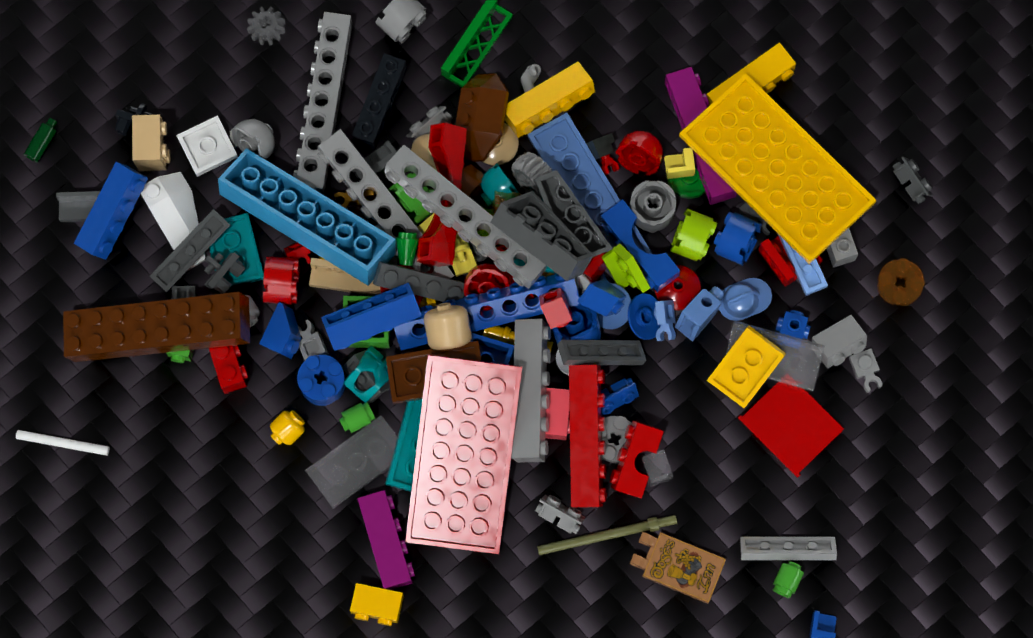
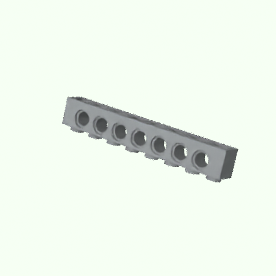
M324 12L323 19H319L318 32L321 34L320 40H316L314 46V54H317L316 62L311 64L313 82L308 84L307 97H310L309 105L304 107L303 118H306V125L301 127L300 140H303L302 148H298L296 162H299V167L293 173V177L325 195L330 164L327 163L325 165L317 155L320 151L318 149L311 150L309 146L314 142L321 144L335 133L353 23L351 15ZM331 35L338 36V39L334 42L327 40ZM328 56L335 58L332 63L324 62V59ZM323 78L331 79V82L327 85L320 83ZM320 99L328 101L325 106L316 105ZM316 121L324 122L321 128L313 127ZM309 164L317 165L315 171H306V167Z
M341 129L318 146L320 152L317 155L325 165L327 163L331 165L334 169L332 174L339 183L342 181L348 187L346 192L353 201H359L362 205L360 208L361 212L368 220L370 218L373 219L376 223L375 227L395 239L396 237L392 233V228L395 226L402 227L405 232L417 233V239L423 235ZM343 153L348 157V161L345 164H339L336 162L335 156ZM357 171L362 175V180L357 183L352 182L349 174ZM366 190H373L376 193V199L368 201L364 198L363 193ZM380 208H387L390 211L388 219H382L378 216ZM396 242V254H395L396 256H398L397 242ZM415 255L413 266L410 267L421 271L420 266L422 263L417 262V255ZM432 265L433 272L430 274L451 279L455 276L448 266L437 267Z
M405 145L386 163L384 173H386L389 181L394 184L398 183L404 188V192L409 197L418 199L425 210L438 215L440 221L445 226L454 228L462 240L465 242L470 241L475 245L477 251L482 256L490 257L496 267L503 272L507 271L511 274L513 280L518 285L530 289L547 269L544 263L490 223L493 218L491 214ZM408 171L414 172L416 177L408 178L405 173ZM431 186L434 191L431 193L425 192L423 187ZM444 200L450 201L452 206L444 207L441 202ZM467 215L471 220L463 222L459 219V216ZM481 229L486 230L489 235L482 237L477 231ZM502 244L507 250L499 251L495 246ZM521 259L525 265L517 266L513 260Z

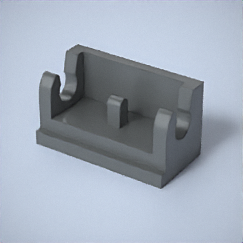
M386 141L383 146L365 157L364 160L378 178H381L386 174L384 173L386 163L397 151L389 141ZM354 171L353 174L360 182L362 180V175L359 172Z

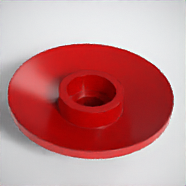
M676 265L680 269L679 277L659 292L655 291V295L658 301L673 300L674 310L681 311L700 293L701 284L694 271L688 267ZM679 282L682 284V288L675 289L674 284Z

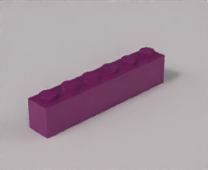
M692 67L666 74L665 86L683 130L709 106L708 98L705 93H701L700 77L698 73L694 74ZM693 150L694 163L710 205L735 198L737 193Z

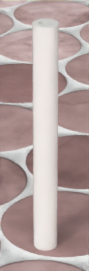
M17 430L16 439L106 456H108L110 450L109 446Z

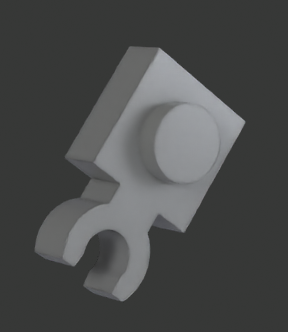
M306 320L307 329L305 331H302L301 327L298 326L300 335L303 338L299 342V348L304 360L309 356L329 354L319 332L314 333L315 327L312 322Z
M872 349L849 356L856 378L864 377V390L867 393L871 391L869 387L870 382H875L878 389H880L882 381L874 374L879 372L880 369Z

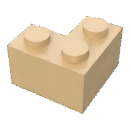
M160 114L132 115V157L139 171L167 170V163H170V150H167V144L163 143V135H167L166 121L163 122Z

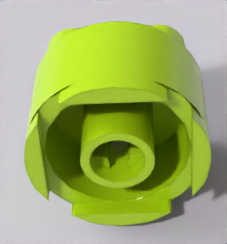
M687 208L683 214L685 216L684 222L680 221L671 244L673 247L670 249V252L697 261L705 257L709 248V244L706 241L710 235L714 234L717 222H714L711 217Z

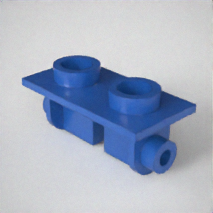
M623 378L611 385L613 390L611 394L607 388L601 390V393L605 394V407H601V416L610 414L614 409L631 403L635 398L639 397L635 382L633 383L631 378L627 380Z

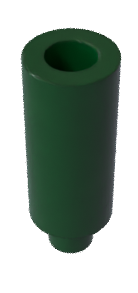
M49 118L46 124L42 123L23 154L25 157L38 163L56 133L54 128L57 121Z

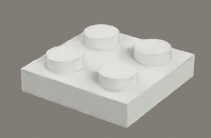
M218 115L176 135L197 177L238 157Z

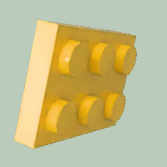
M748 325L707 381L741 407L745 408L786 353Z

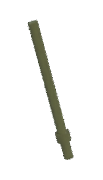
M675 515L658 519L657 517L648 518L645 522L537 546L538 553L543 555L648 530L655 532L659 531V528L677 524V519Z

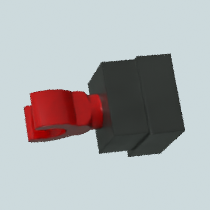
M612 133L587 143L594 158L602 159L601 169L605 175L609 174L608 165L612 167L614 172L619 170L618 163L609 155L614 152L611 145L615 142Z

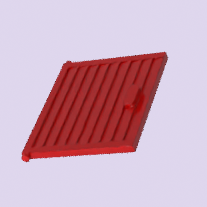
M789 373L774 385L744 416L740 415L738 417L797 478L801 475L800 472L844 430Z

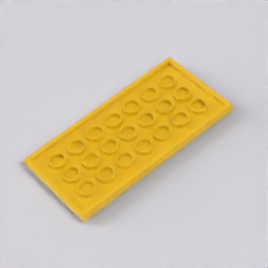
M746 73L679 133V137L808 264L813 262L876 203V199Z

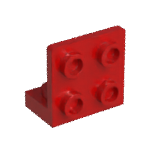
M779 236L772 241L769 239L763 241L760 244L759 252L782 284L786 287L797 280L795 269L786 254ZM818 256L816 260L820 264L822 263V258Z

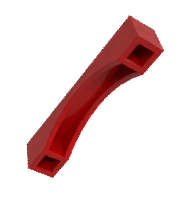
M449 123L431 125L428 148L434 159L436 170L461 190L467 128ZM444 200L441 202L444 207L452 206L450 201ZM435 213L427 230L419 238L417 262L437 267L453 265L457 231L452 227L448 228L440 221V217Z

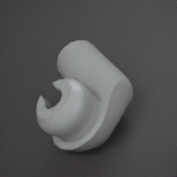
M537 64L528 66L521 76L520 80L525 93L534 88V83L541 73V68Z

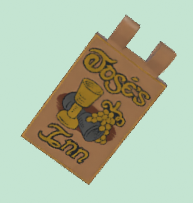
M642 532L638 543L650 547L646 559L633 554L630 565L645 570L642 577L709 604L726 559L661 532L658 539Z

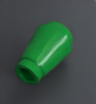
M399 232L398 237H396L399 265L413 266L419 242L417 233Z

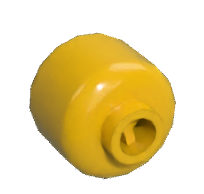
M283 411L270 424L271 437L279 445L282 443L292 445L304 433L303 425L305 422L295 411Z

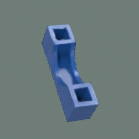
M622 199L601 215L600 227L607 236L611 235L614 238L615 246L621 244L633 255L650 289L654 288L656 292H659L679 277L680 269L667 253L649 254L638 248L632 237V230L636 224L637 216Z

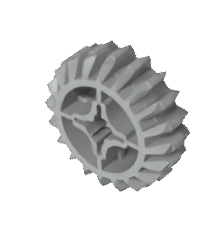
M527 152L519 156L511 167L513 176L521 186L520 188L525 193L533 191L540 198L533 179L553 171L547 165V162H544L536 154Z

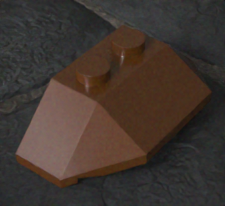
M496 73L477 74L461 88L455 125L467 128L464 151L465 162L485 161L488 157L487 154L502 137L509 91Z

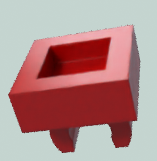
M298 242L283 248L287 258L298 260L303 257L308 264L311 262L308 255L311 253L310 250Z

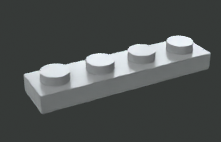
M740 537L741 560H836L837 558L835 537Z

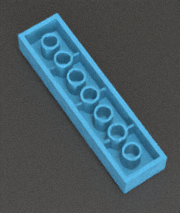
M247 148L218 178L219 194L367 286L375 278L379 261L388 263L396 254L395 238Z

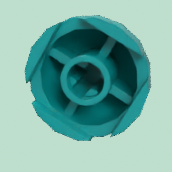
M497 163L484 173L481 182L484 193L481 194V197L488 206L493 204L498 209L501 202L520 196L518 190Z

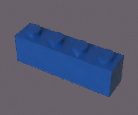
M115 162L74 244L91 255L106 260L119 234L122 232L130 213L133 211L134 205L143 191L148 178L131 167Z
M408 282L325 315L321 319L332 347L336 351L345 349L361 340H368L381 332L390 331L401 324L413 322L416 318L421 317L422 314Z

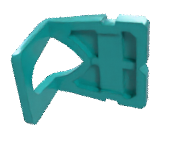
M370 346L365 351L357 367L345 379L344 385L363 402H368L389 381L386 358L384 359L380 352L373 346ZM364 371L373 372L375 385L366 391L358 390L355 382L360 373Z

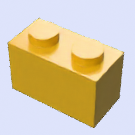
M356 583L350 612L355 614V619L368 621L369 618L378 619L379 624L392 626V622L398 623L404 595L401 592Z

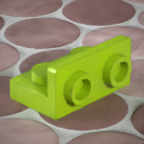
M618 244L602 256V260L617 285L626 288L628 285L632 288L637 287L642 293L650 289L633 255L621 244Z

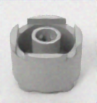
M392 0L383 10L385 14L383 19L381 20L378 17L375 23L395 42L399 41L402 44L411 35L409 33L414 25L418 28L426 20V8L418 0Z
M644 181L634 189L629 208L637 216L636 225L645 231L654 233L666 228L672 222L676 210V197L668 184L662 181ZM649 204H657V208H649Z

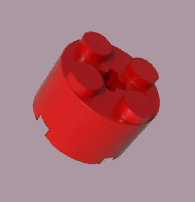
M267 256L263 279L266 292H263V303L297 304V282H299L300 274L299 260Z

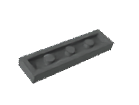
M213 209L153 271L150 277L167 292L230 224Z
M379 261L373 281L375 286L393 289L409 282L414 295L442 302L449 299H463L464 296L463 281Z
M561 340L557 344L563 365H643L647 361L640 340Z

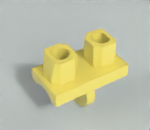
M457 232L454 249L455 257L452 265L456 277L468 273L477 265L468 242L462 240Z

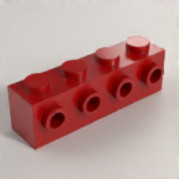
M238 345L209 348L224 394L247 387L244 380L248 378L245 366H240L237 358L241 356Z

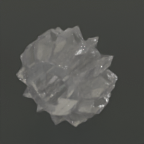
M271 6L267 12L261 7V13L258 14L253 11L252 16L254 18L247 20L250 25L247 30L248 33L252 34L253 41L259 39L260 45H263L268 40L269 45L272 46V39L280 41L281 37L279 34L285 33V28L283 27L286 24L285 19L281 18L279 11L274 13Z

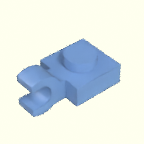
M673 300L655 302L654 316L660 328L656 332L657 341H664V332H667L668 340H674L676 338L673 323H676Z

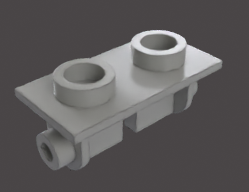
M434 106L426 113L428 117L422 122L417 121L409 128L411 132L406 136L414 137L416 140V138L430 133L431 125L439 123L450 124V120L453 118L448 112L443 113L446 109L445 106Z
M544 495L539 501L541 503H539L535 510L539 513L538 516L551 523L554 522L556 517H559L560 520L557 526L570 534L572 532L577 534L581 527L580 525L586 519V517L582 516L581 511L574 507L568 508L561 504L560 499L552 495Z

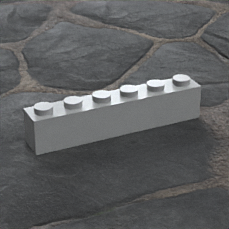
M543 319L515 320L514 365L523 366L512 446V459L517 463L545 462V455H548L549 451L548 441H545V432L549 431L546 409L549 408L550 400L549 395L546 394V386L550 384L547 363L550 362L551 355L550 349H547V340L551 339V329Z

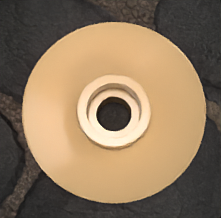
M504 123L500 142L495 145L487 154L486 160L482 162L492 166L496 163L503 165L514 158L518 151L519 141L508 124Z

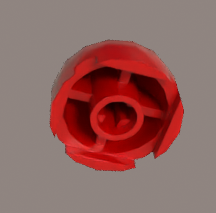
M633 131L623 138L616 150V154L619 156L618 162L625 169L635 174H639L640 170L646 172L645 175H651L656 173L662 162L663 149L660 141L651 133Z
M487 263L476 265L465 277L464 295L486 293L492 288L501 289L509 287L510 283L506 273L498 269L496 265ZM483 306L481 309L484 311H488L492 309V307Z

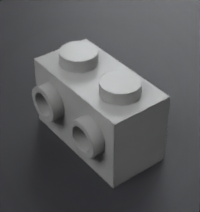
M852 315L812 337V349L827 369L833 365H840L852 354L862 352L867 344L866 333Z

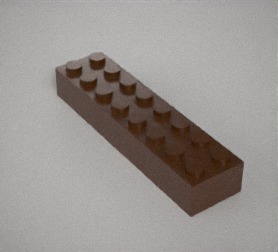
M240 292L63 311L64 357L74 362L250 344L249 298Z

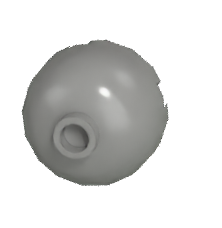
M248 119L238 123L230 131V139L234 148L239 146L242 151L247 148L265 160L273 153L275 138L270 125L256 119Z

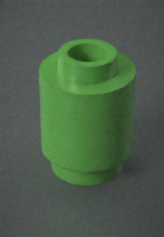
M366 402L364 404L359 403L341 412L343 417L339 421L345 431L350 430L353 433L371 424L375 416Z
M788 561L787 564L782 563L773 583V591L786 598H790L792 594H795L804 574L800 570L801 566L791 561Z

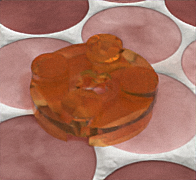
M901 258L884 265L878 276L877 287L879 294L886 302L893 305L906 306L919 298L925 281L920 268L908 259ZM896 278H904L906 280V287H897L895 285L897 282Z

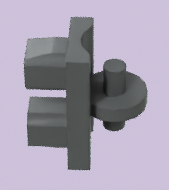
M235 252L230 253L221 265L219 262L224 257L220 253L214 259L210 256L205 258L209 265L204 271L209 275L214 269L216 270L204 284L209 289L214 288L216 291L224 294L232 285L223 278L225 273L229 271L236 278L241 275L245 267L238 260L239 256Z

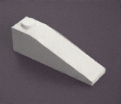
M181 172L159 176L145 184L141 196L174 250L199 224L193 192ZM205 252L188 270L205 261Z

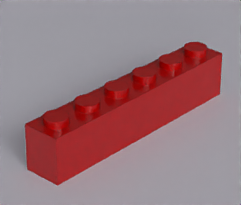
M569 365L571 507H603V502H606L607 498L606 488H603L602 478H606V465L602 464V455L606 453L605 440H602V431H605V417H601V407H605V394L601 393V384L605 382L604 370H601V365Z

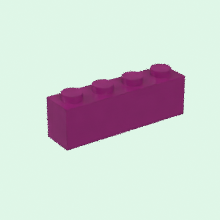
M385 490L357 498L383 588L392 590L412 584L411 577L415 576L411 562L406 563L404 557L405 554H408L405 540H399L397 532L402 530L398 517L393 519L391 510L395 509L392 496H387Z

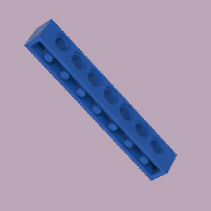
M555 273V275L547 277L540 276L530 289L525 286L522 287L515 282L509 287L501 289L492 288L486 293L478 295L473 293L465 296L463 299H449L443 303L463 306L469 313L471 332L514 322L515 320L544 314L540 307L539 296L548 293L552 288L561 287L569 307L579 305L580 303L577 301L581 296L576 278L566 281ZM529 294L537 295L534 299L526 298ZM513 300L514 303L511 305L504 304V301ZM423 306L420 308L421 317L416 318L413 322L394 327L401 351L428 344L425 326L416 328L414 325L417 323L424 325V315L428 311L437 308V306ZM483 306L492 307V309L488 311H484L481 308Z

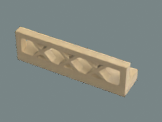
M311 258L310 287L371 296L381 294L380 287L375 286L373 281L367 286L327 260Z

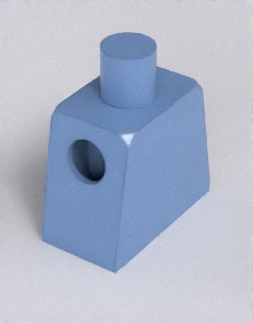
M716 286L709 292L706 289H702L681 312L675 328L693 342L718 312L721 306L720 300L724 296L723 291Z

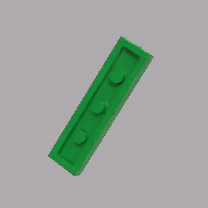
M498 0L485 1L441 67L442 76L460 87H463L472 79L513 17L512 13L498 5ZM495 11L505 16L502 23L492 25L491 17ZM491 30V40L480 43V33ZM478 48L479 58L468 61L466 55L468 51ZM457 68H467L468 74L463 81L453 75Z

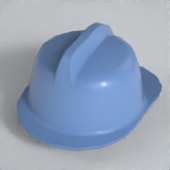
M748 278L734 283L723 290L724 296L720 300L721 306L719 311L724 317L733 321L744 320L761 313L771 303V289L766 282L757 278Z

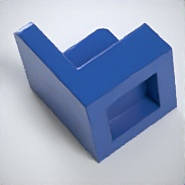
M815 610L812 615L809 638H835L836 617L820 614V611Z

